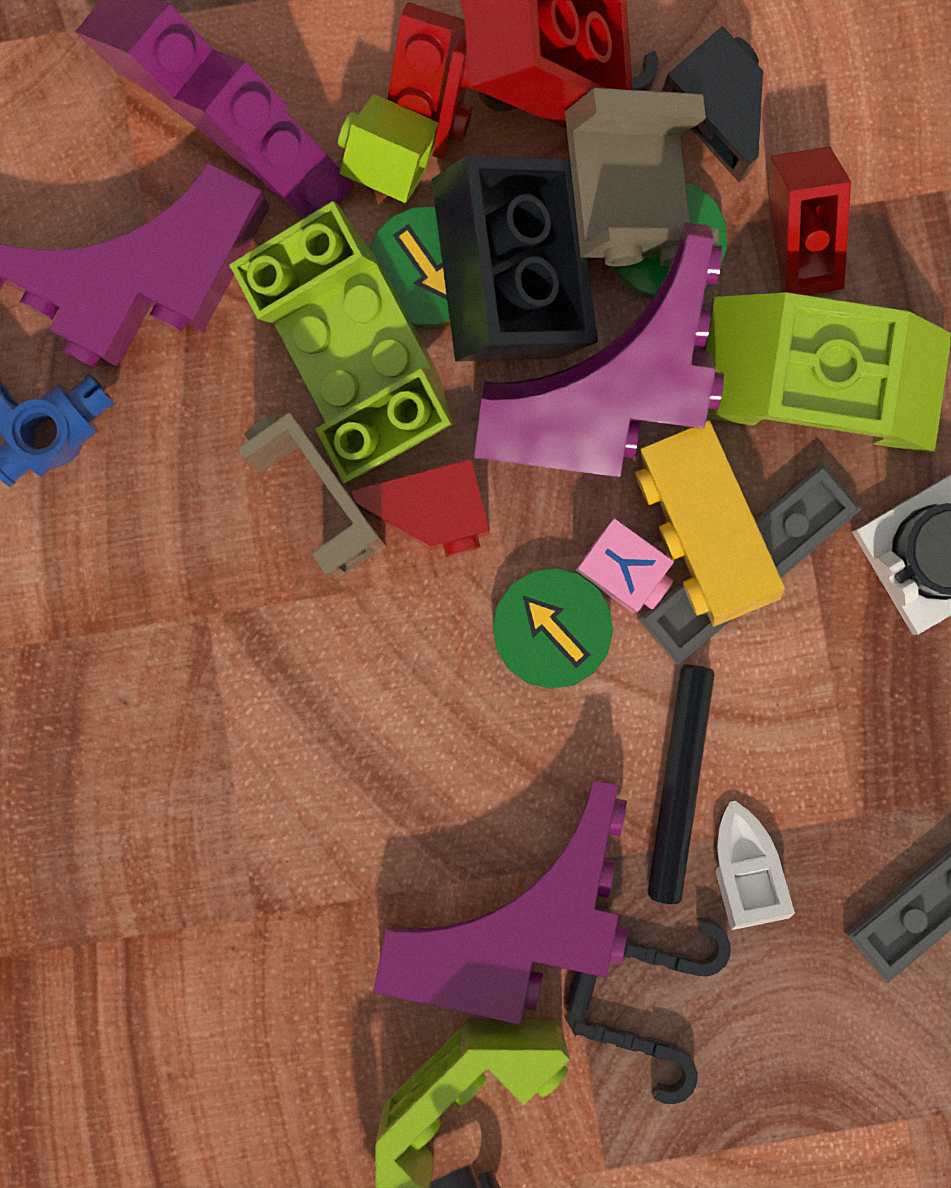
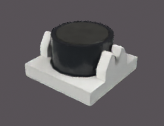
M951 474L852 531L912 635H919L951 616Z

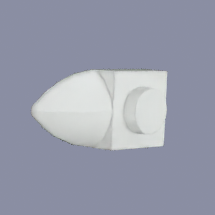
M737 801L729 802L719 826L717 842L719 867L715 872L731 930L791 918L795 911L779 855L770 835L748 809Z

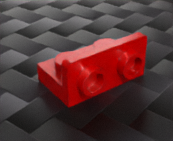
M407 2L400 17L387 100L439 122L432 156L444 160L453 139L463 142L473 109L472 105L463 103L466 88L474 90L469 87V77L464 63L467 50L465 19Z

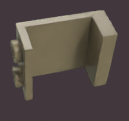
M593 88L565 111L580 256L605 258L607 266H627L638 263L643 258H659L661 266L670 267L679 244L683 223H690L680 136L706 119L703 94ZM711 229L714 236L713 244L719 242L718 229Z
M290 412L280 419L275 413L270 414L246 431L245 437L248 439V442L237 449L244 460L263 473L299 447L353 523V525L311 554L327 576L338 580L386 546Z

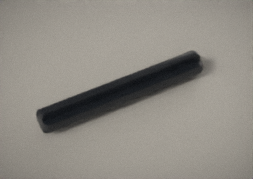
M687 664L683 665L680 670L648 886L650 899L663 904H679L682 900L715 677L714 670L705 666Z

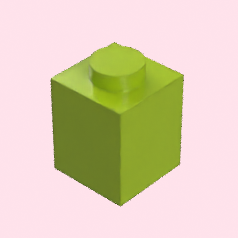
M373 94L359 114L355 112L349 113L342 126L338 146L345 149L340 174L406 203L427 171L439 122Z

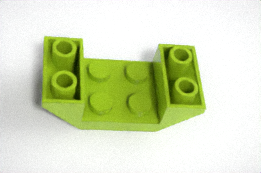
M332 201L229 264L257 319L275 325L326 423L315 428L344 484L353 481L453 424L439 373L383 266L336 202Z
M787 292L714 297L712 299L705 351H711L716 372L724 373V385L718 410L708 409L707 419L751 426L756 425L762 419L869 435L873 436L872 444L933 453L936 448L951 345V332L910 311Z
M469 1018L383 1103L376 1139V1188H431L429 1183L432 1182L434 1155L425 1147V1144L441 1126V1122L437 1118L454 1101L459 1106H463L471 1100L487 1079L483 1074L486 1069L523 1106L536 1093L542 1098L550 1094L562 1082L568 1072L565 1064L570 1060L563 1027L555 1019H522L520 1025L491 1018Z

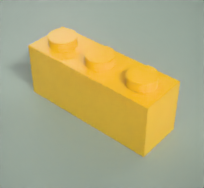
M710 420L706 421L705 429L692 427L642 448L643 469L636 471L635 475L647 504L651 505L659 502L667 523L659 526V531L671 559L675 560L683 557L690 573L691 579L683 581V586L696 616L707 612L712 626L715 627L780 600L785 587Z

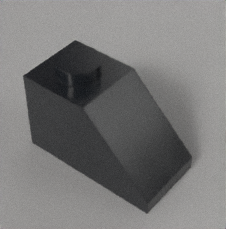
M721 26L667 74L662 92L703 94L706 119L691 128V130L738 182H741L749 174L759 157L763 70L758 66L759 59L753 48L740 37L733 38Z

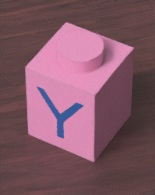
M613 519L608 523L574 571L628 611L634 613L638 612L643 604L653 609L659 603L673 583V580L665 574L674 561L619 521Z

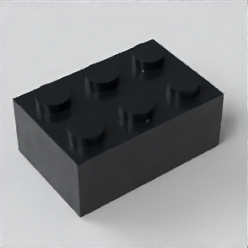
M465 155L431 179L455 362L561 358L598 342L587 257L580 256L570 159Z

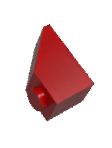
M830 146L770 156L769 212L783 293L809 295L845 289L851 180Z
M471 459L352 490L354 502L360 509L431 550L443 547L446 557L481 548L479 537L490 534Z

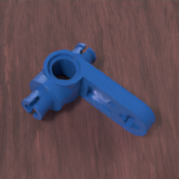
M90 373L86 375L85 379L69 392L61 384H57L40 399L28 400L20 405L0 381V434L6 440L0 445V480L3 483L12 487L30 469L42 477L52 468L70 463L79 454L82 444L99 432L93 420L106 409L113 407L115 402L108 393L105 394L103 392L105 389ZM53 419L57 426L56 438L48 447L38 449L34 442L35 430L43 421Z

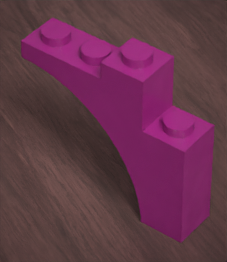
M101 0L75 31L119 75L124 76L148 91L194 125L256 177L301 220L332 201L339 205L355 185L349 178L340 174V168L285 111L288 107L286 103L246 61L214 50L170 3L161 0Z
M207 162L202 173L177 201L153 220L128 234L103 243L64 250H32L0 243V291L4 283L24 293L19 301L20 303L51 320L54 319L49 330L66 341L62 352L94 369L100 359L118 368L150 306H153V309L149 315L162 324L181 333L187 324L204 333L234 276L229 264L245 255L269 209V205L262 190Z
M683 223L676 253L659 290L633 324L607 347L570 368L544 377L515 382L495 383L484 381L474 458L620 477L623 458H634L637 449L639 422L630 421V419L705 429L708 409L718 410L724 385V373L716 372L711 351L694 349V345L704 347L706 344L710 325V309L701 308L706 283L716 285L722 260V246L713 245L714 236L709 225Z
M593 780L586 809L566 849L554 865L533 886L516 899L483 916L453 925L431 928H405L393 925L386 929L373 992L520 1025L524 1009L533 1011L537 1009L543 973L532 971L533 962L607 978L610 963L622 964L628 934V927L617 925L619 917L617 910L595 906L597 895L609 898L616 861L604 859L608 835L621 836L627 800L616 798L618 785Z

